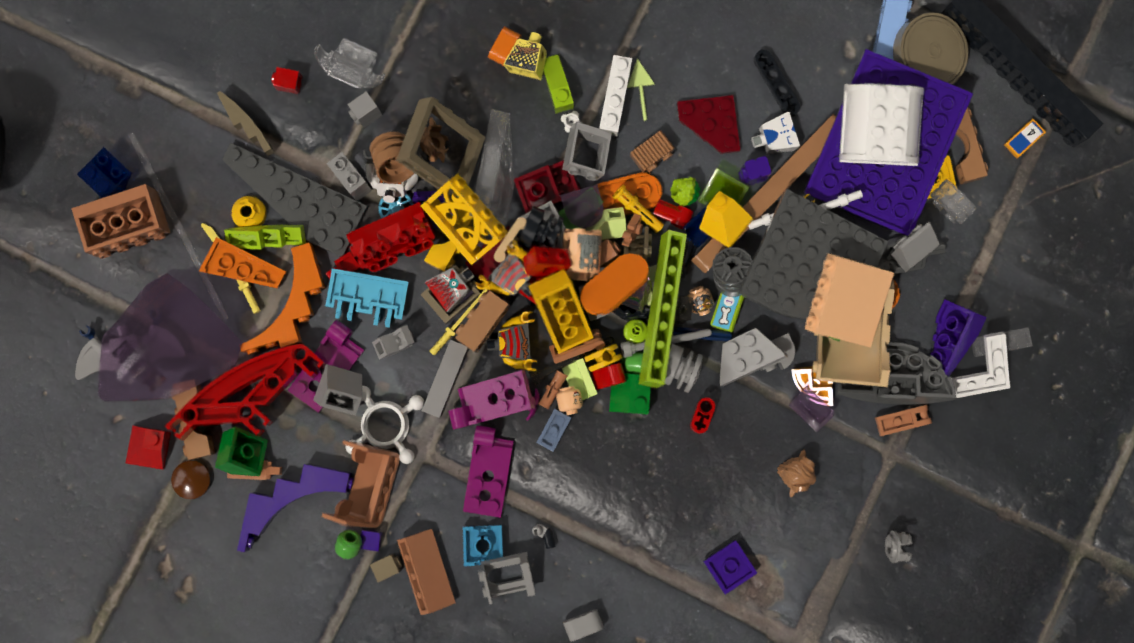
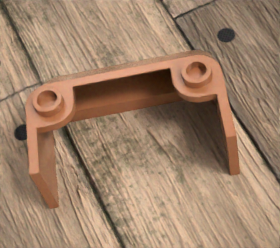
M343 440L342 444L353 447L351 455L352 460L358 463L349 499L341 500L336 505L335 514L322 513V517L345 526L377 528L384 518L399 465V454L382 448Z

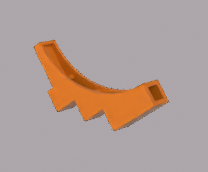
M311 243L291 248L294 263V279L289 299L273 324L255 338L239 344L241 352L252 355L258 353L259 349L266 347V349L277 347V343H279L280 348L302 343L296 321L303 323L309 321V317L314 316L308 294L316 295L326 288L314 247Z

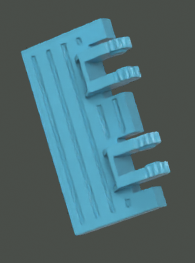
M332 268L325 307L334 308L335 300H338L335 318L340 319L343 302L350 303L347 320L352 321L355 303H357L355 312L372 315L373 307L375 306L376 311L373 325L377 326L380 321L381 308L388 309L385 327H390L393 310H395L394 319L402 320L409 282Z

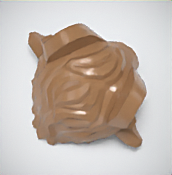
M430 118V126L425 127L419 145L424 153L429 156L430 162H435L440 158L442 163H444L445 154L448 151V148L445 149V143L449 139L440 133L442 126L436 125L434 119Z
M805 450L801 451L799 457L791 458L780 464L777 468V473L782 478L783 483L790 488V497H793L798 491H807L810 485L816 482V475L814 473L815 463L806 457Z

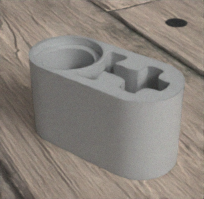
M597 609L563 622L570 641H575L604 628Z

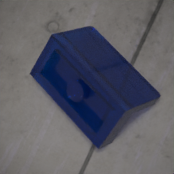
M707 206L683 227L684 234H687V238L697 248L710 238L709 235L699 229Z

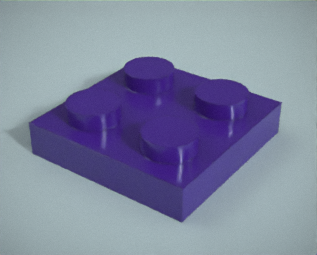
M736 540L703 561L725 595L757 574Z

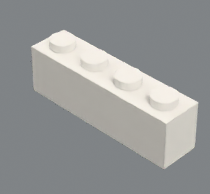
M613 55L599 129L611 132V136L614 137L618 136L632 58Z

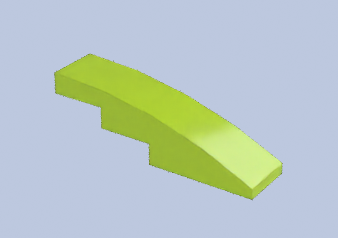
M261 225L224 230L226 242L240 249L261 250L264 247L282 248L285 245H303L306 243L304 225Z

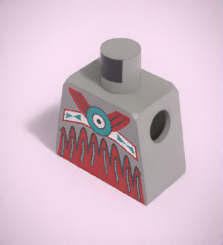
M468 267L459 274L454 268H450L427 280L425 283L446 312L450 313L471 291L466 283L475 276Z

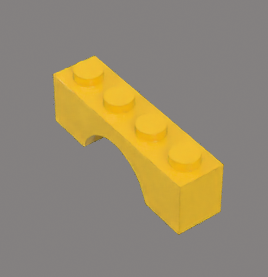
M457 209V222L462 227L474 228L472 227L474 222L472 213ZM451 241L443 244H433L424 261L444 272L454 266L456 261L453 259L457 253L460 254L461 252Z

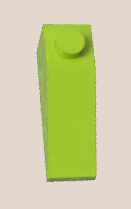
M559 55L547 57L543 72L555 113L574 109V102Z

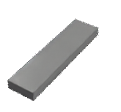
M450 340L422 408L423 412L438 418L441 417L468 350L467 346Z

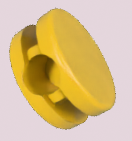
M617 344L585 356V362L592 359L596 360V364L588 367L589 371H595L622 359L621 353L616 355L613 351L618 349Z

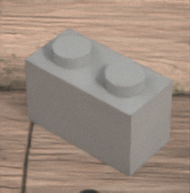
M367 91L347 104L351 109L348 113L357 126L361 124L365 128L382 116L379 108Z

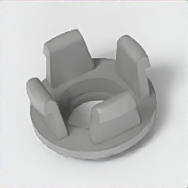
M895 530L889 532L885 540V552L892 563H897L898 561L909 562L911 560L912 554L903 552L901 546L912 544L910 534L905 532L899 533Z

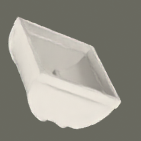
M844 84L839 162L918 166L924 88L895 85Z

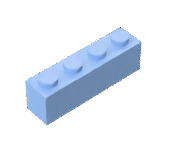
M883 0L873 52L894 60L893 45L895 37L900 28L908 21L906 15L911 9L912 1Z

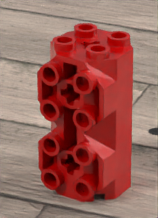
M421 202L346 234L349 243L352 244L350 246L352 255L354 257L358 256L359 259L357 261L361 269L368 268L371 272H377L395 264L398 261L399 253H404L405 256L411 257L433 246L436 234L428 219V214L421 207Z

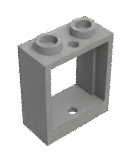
M576 122L570 127L562 170L568 171L571 175L584 176L591 181L600 179L605 174L612 133ZM577 137L599 144L595 169L572 162Z
M343 152L326 163L356 201H359L372 191Z

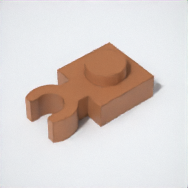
M634 214L627 225V230L622 235V238H624L622 245L630 247L637 235L641 234L643 230L641 215Z

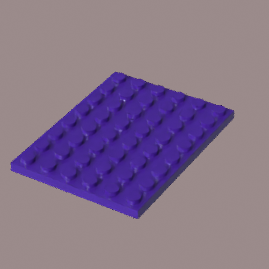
M865 49L850 84L924 88L918 166L839 162L842 101L804 190V194H810L809 196L829 202L837 199V196L842 194L848 195L861 190L862 198L848 202L849 204L846 206L837 207L908 236L916 226L973 93Z

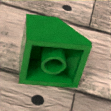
M625 374L626 382L611 386L609 412L648 415L651 387L639 384L640 375Z
M236 426L223 432L215 468L233 475L261 476L268 440Z

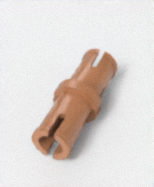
M557 370L551 383L547 384V390L538 404L546 409H550L556 394L560 392L559 389L568 376Z

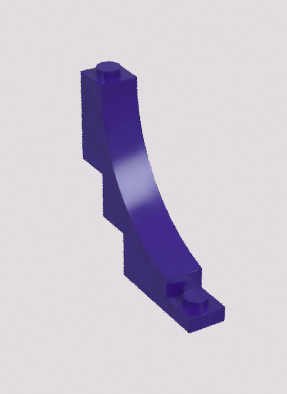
M304 464L300 482L277 478L273 496L255 492L250 493L237 551H249V548H252L254 544V537L252 535L263 534L274 517L295 500L316 492H348L349 489H352L354 481L352 473Z

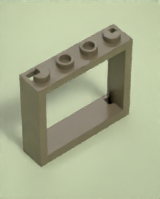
M436 98L420 99L396 161L438 190L450 179L416 155L428 119L432 113L469 140L457 173L469 185L485 136L479 133L478 129L468 125L464 119L456 116L451 109L440 104ZM450 188L449 197L452 199L454 191Z

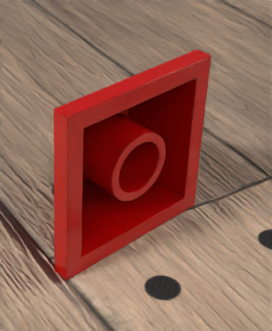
M132 425L125 463L164 470L171 431Z

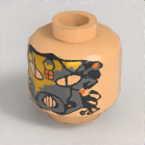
M698 286L689 291L687 301L691 311L699 313L700 316L710 313V309L714 306L710 290L703 286Z

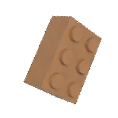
M490 290L488 293L484 292L478 300L479 306L476 309L472 308L467 315L469 320L465 325L461 324L455 332L458 341L477 353L511 307Z

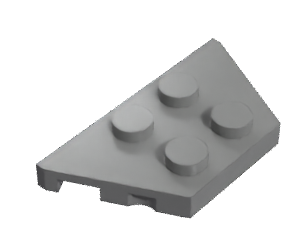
M754 328L722 344L720 386H726L788 357V355L778 348L771 339H768L761 330Z

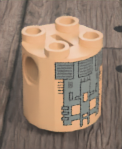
M564 229L563 249H568L572 265L566 271V274L572 280L588 281L600 273L601 230Z

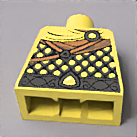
M531 32L528 41L518 39L503 64L510 73L541 80L547 56L546 49L540 44L542 36Z

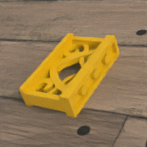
M459 174L449 179L421 205L424 211L471 265L508 234L504 225L496 219L491 210L484 205L479 196L472 191ZM450 188L454 191L452 200L449 197ZM442 194L446 200L443 203L438 200V197ZM457 209L472 213L474 229L468 226L462 227L457 222ZM491 234L493 239H486L482 235L487 236ZM481 241L487 244V246L481 249L478 244Z

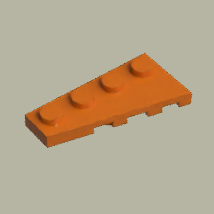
M217 237L199 269V272L277 289L286 274V271Z

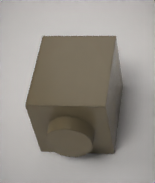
M393 553L370 564V567L377 582H380L401 572L400 567H402L400 558L398 556L395 557Z

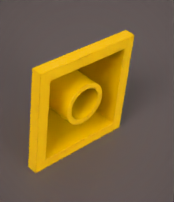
M719 191L707 205L699 229L729 248L733 246L753 221V218L734 199Z

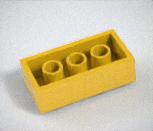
M564 269L528 286L558 354L593 338L573 285Z

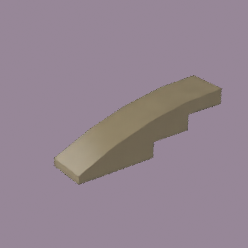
M221 91L217 92L233 126L238 130L244 128L249 140L253 143L259 141L263 151L268 156L274 154L275 151L256 123Z

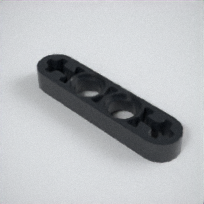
M767 50L758 51L754 57L755 66L782 112H789L791 117L795 116L800 110L799 101L771 53ZM760 55H762V57H767L765 61L767 66H769L770 64L772 65L768 67L765 71L763 70L766 67L765 63L763 61L759 62ZM775 71L777 79L770 80L767 77V72ZM778 87H784L787 94L779 96L776 90ZM789 96L791 97L788 100L789 104L791 106L795 105L794 112H792V110H787V107L789 106L787 101H785L784 103L782 102L783 100H786Z

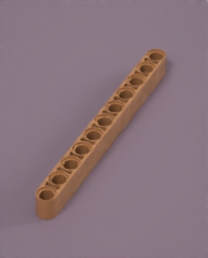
M835 114L742 207L753 220L759 219L783 194L784 190L788 189L819 157L836 118ZM749 226L745 229L741 236L749 229ZM712 238L691 261L705 274L712 267L715 256L727 247Z

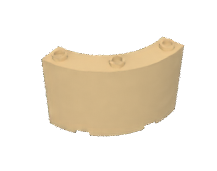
M894 280L891 282L871 348L843 340L838 342L828 336L814 333V336H817L816 361H813L812 372L816 373L817 381L888 386L890 375L889 352H887V345L890 342L888 314H892L895 292Z

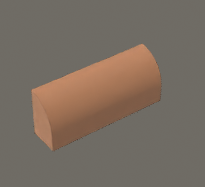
M425 530L397 540L420 614H430L455 604L456 602L433 530Z

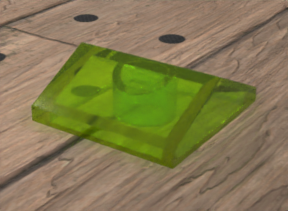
M716 168L698 201L707 206L715 195L721 191L740 204L750 186Z

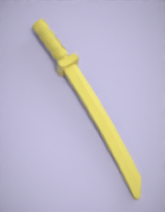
M201 224L212 242H214L216 237L219 238L212 227ZM237 280L238 288L244 293L253 313L260 312L261 310L250 291V283Z
M487 289L483 290L452 328L447 327L445 329L446 332L429 350L434 356L451 336L456 335L454 330L472 308L476 306L484 292L487 293Z

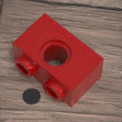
M533 247L523 257L527 276L548 277L563 269L566 272L572 266L568 249Z

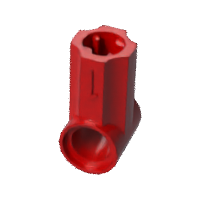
M659 199L653 215L671 222L677 228L687 230L694 212L686 207H677Z

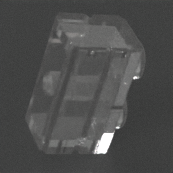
M947 179L931 193V197L934 199L932 204L940 211L944 209L947 212L945 216L952 223L957 221L959 224H962L977 209Z

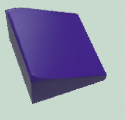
M362 529V545L360 549L379 552L382 532Z

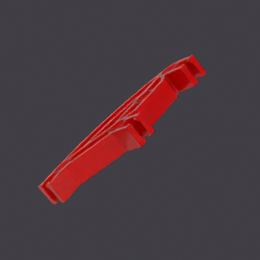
M303 344L291 345L264 353L232 368L198 392L165 427L173 431L174 435L182 441L197 426L244 423L253 433L261 436L265 431L257 429L252 424V421L257 416L265 420L264 426H270L273 421L259 407L269 406L297 376V366L314 379L318 373L310 371L306 367V363L313 358L319 363L317 365L319 368H324L326 364ZM300 350H305L306 355L303 359H297L296 357ZM273 379H278L279 381L276 388L270 387V382ZM261 380L241 402L223 403L240 390ZM250 407L251 415L245 418L243 411L245 408ZM194 410L195 418L189 421L188 413ZM183 421L186 423V426L178 434L175 427Z

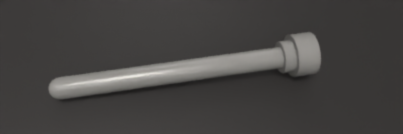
M704 329L675 335L671 338V344L711 336L712 331ZM629 341L622 342L621 351L623 357H631L636 351L644 350L645 342L637 344L629 343Z

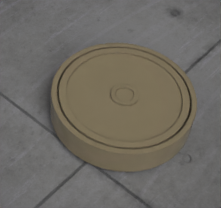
M925 13L912 18L900 28L893 45V57L896 62L953 84L961 77L966 68L968 45L963 31L954 20L940 13Z

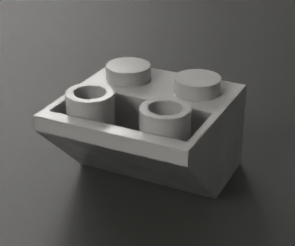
M928 222L924 226L922 224L918 225L908 237H903L893 247L895 251L891 256L905 272L940 245L931 224Z
M326 364L313 400L321 407L356 416L362 400V374Z

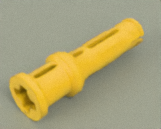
M622 185L614 193L613 199L619 200L626 210H631L634 214L641 215V220L654 230L655 233H658L663 228L664 224L639 203L638 197L636 195L633 196L626 190L625 185ZM641 211H642L647 217H649V218L652 220V222H651L649 219H647V218L641 213Z

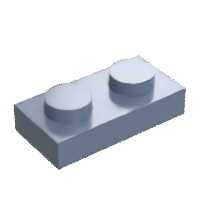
M554 409L536 443L554 452L571 417Z

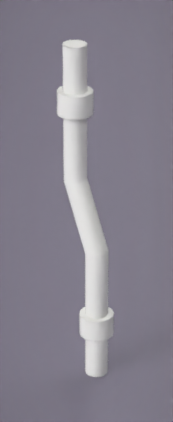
M861 190L848 195L842 194L837 196V199L819 206L827 210L837 206L843 207L848 205V202L862 198L863 195ZM767 213L761 215L762 218L753 220L749 224V229L769 225L774 213L770 215Z

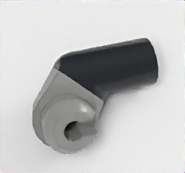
M537 524L533 527L532 533L545 540L546 549L556 547L553 532L550 528L543 524Z

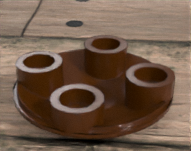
M185 461L179 464L173 471L171 478L172 487L177 495L185 499H196L204 495L210 484L208 468L197 461Z

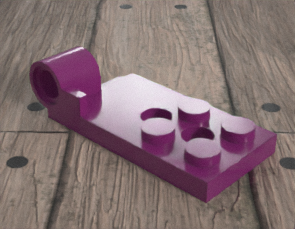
M335 320L327 330L325 337L320 342L321 345L314 354L325 364L351 370L365 350L349 340L353 330L339 320ZM311 358L306 367L310 371H316L318 375L313 379L302 370L287 391L320 413L324 407H321L313 400L316 391L314 392L310 389V384L315 380L320 383L322 367H317L319 363Z
M525 370L458 389L462 407L449 410L448 413L452 429L454 430L535 408ZM509 389H512L515 393L513 399L508 396ZM493 393L498 396L496 404L491 399Z
M476 425L463 512L501 518L514 441L495 438L496 428ZM487 470L492 471L494 474V478L490 482L483 479V473ZM482 490L490 492L491 497L489 500L483 501L480 498Z

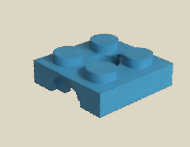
M502 525L463 526L464 566L481 565V561L503 557ZM482 536L489 543V549L484 552V555L477 548V542L482 539Z

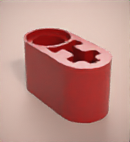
M622 363L591 372L596 390L626 382Z
M702 398L697 402L690 421V428L694 433H704L708 430L715 410V403L712 399ZM703 401L710 403L711 407L708 412L701 410L700 406ZM697 413L708 415L707 419L705 417L702 419L701 423L704 427L697 430V426L694 424L699 422L701 416H697Z

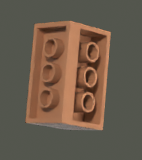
M147 184L71 208L85 253L100 259L110 257L111 253L116 251L118 253L128 251L129 247L134 245L137 247L146 245L147 241L152 239L155 241L164 239L165 235L170 234L158 192Z

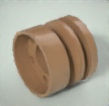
M383 133L371 142L370 154L377 176L382 182L397 184L408 180L414 174V172L396 161L405 135L402 133Z

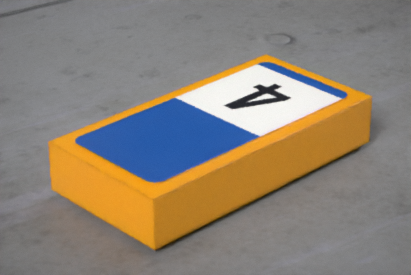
M1031 119L1004 146L1018 158L1043 136L1046 131L1034 119Z

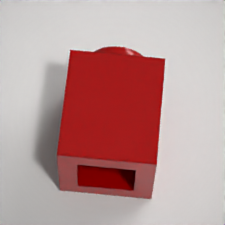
M277 67L276 72L272 74L271 82L276 90L299 94L303 76L299 71Z

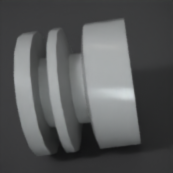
M671 344L665 384L670 385L673 379H677L676 389H680L682 383L685 382L684 392L689 393L700 374L703 355L697 354L695 360L692 361L693 351H690L687 357L684 358V348Z

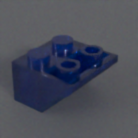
M103 147L77 175L101 198H105L125 191L132 173Z

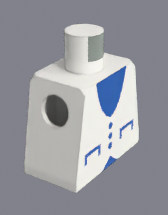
M789 112L762 124L759 128L761 135L751 138L754 148L764 146L767 154L795 151L800 147Z

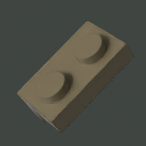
M645 227L644 235H637L630 247L624 246V254H637L647 262V257H651L652 234H649V227Z

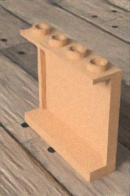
M827 254L815 297L812 300V307L806 320L805 330L871 348L894 273Z

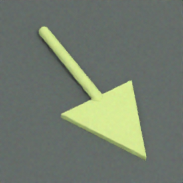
M637 59L627 88L639 87L643 120L646 121L647 114L643 86L655 84Z

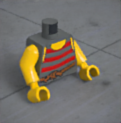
M516 240L512 241L514 248H510L507 245L509 255L488 277V281L485 276H479L480 280L484 282L481 284L475 282L478 289H487L494 293L514 296L522 290L528 297L532 295L528 286L532 284L529 280L533 276L526 275L523 257L527 252L518 246Z
M528 311L505 322L501 329L498 330V339H487V350H499V357L502 358L505 364L514 369L536 371V369L531 368V364L537 362V360L531 359L528 324L533 323L534 319H528V315L533 313Z

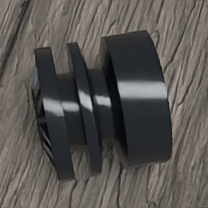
M533 206L518 244L530 248L533 242L536 241L538 242L537 247L546 245L547 248H555L562 232L564 218L559 217L557 223L553 224L554 214H551L546 221L544 220L545 210Z

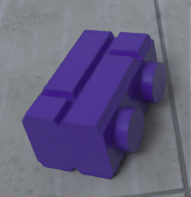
M762 156L756 158V160L745 161L742 168H740V172H738L740 182L744 183L747 187L766 181L771 174L767 157Z

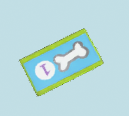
M720 293L710 325L719 330L733 332L744 297H728Z

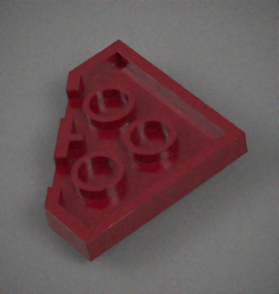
M733 95L677 101L678 119L681 124L692 130L695 135L714 147L720 154L740 152Z

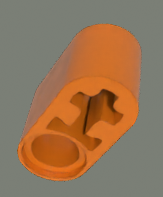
M504 26L493 44L488 58L503 65L518 39H521L522 35Z

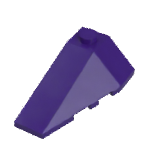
M944 299L936 316L935 323H937L936 334L933 335V341L935 342L930 356L932 355L942 364L945 375L949 377L978 337L987 317Z

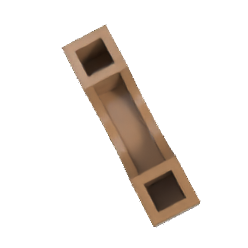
M970 108L966 109L956 132V135L961 138L965 147L962 161L955 166L960 185L988 176V166L982 158L983 150L976 138L977 129L972 125Z
M199 379L172 384L171 397L175 400L177 407L175 408V415L202 390ZM193 410L188 413L189 421L192 420ZM183 421L180 422L179 434L186 426V423ZM197 428L184 440L183 453L188 460L216 454L212 436L201 433Z

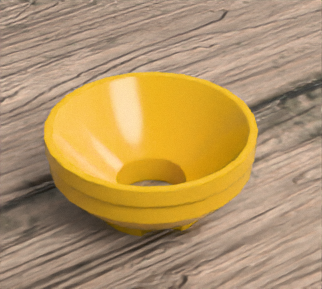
M244 196L234 203L231 215L238 227L261 226L266 220L267 211L264 203L258 198ZM245 206H249L252 209V213L248 217H243L241 214V210Z

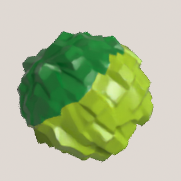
M695 178L674 179L670 188L671 198L680 206H690L698 200L701 188Z

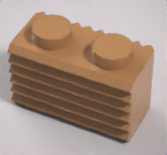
M660 130L631 151L630 157L642 173L646 171L650 173L658 167L657 163L662 159L665 162L673 156L674 147Z

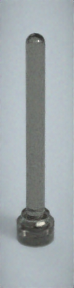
M613 337L603 339L605 347L614 343ZM593 349L557 364L554 363L542 370L538 369L528 373L533 384L536 386L542 383L541 381L544 380L545 376L598 350Z

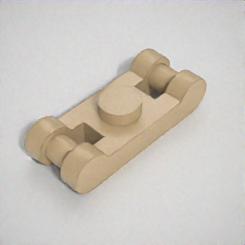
M520 217L513 224L494 254L496 262L504 261L507 245L513 248L512 241L519 239L516 235L519 230L524 229L527 222L525 218Z

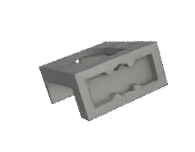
M527 552L481 561V569L478 570L480 582L484 581L485 586H482L484 598L488 597L489 605L492 604V597L523 590L527 591L528 597L536 595ZM515 564L521 565L522 579L503 583H493L488 579V574L493 569Z

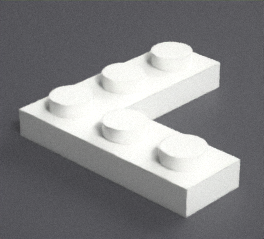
M1004 332L984 335L986 372L951 378L956 390V398L1010 388L1006 334Z

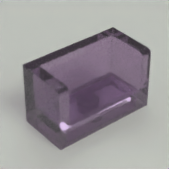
M807 385L789 403V406L816 432L835 413Z

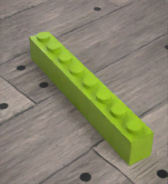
M668 230L661 235L639 378L640 385L654 388L665 385L687 234Z

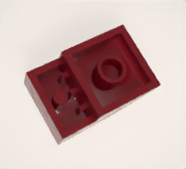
M564 160L514 179L526 213L530 212L533 206L539 207L549 201H552L553 205L557 206L574 200L583 194L576 175H571L568 171L562 170Z

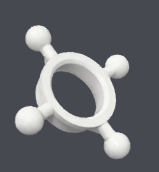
M362 386L361 401H364L368 406L361 420L363 436L357 440L351 439L349 441L362 444L369 442L372 446L382 449L396 447L400 453V461L404 464H410L414 460V453L412 450L406 449L402 443L409 431V418L407 414L412 410L422 409L424 399L419 395H414L410 398L409 404L403 408L391 401L374 403L370 397V389L367 386ZM380 408L393 409L401 419L399 434L388 442L376 440L368 429V421L371 414ZM346 445V451L351 454L353 447Z

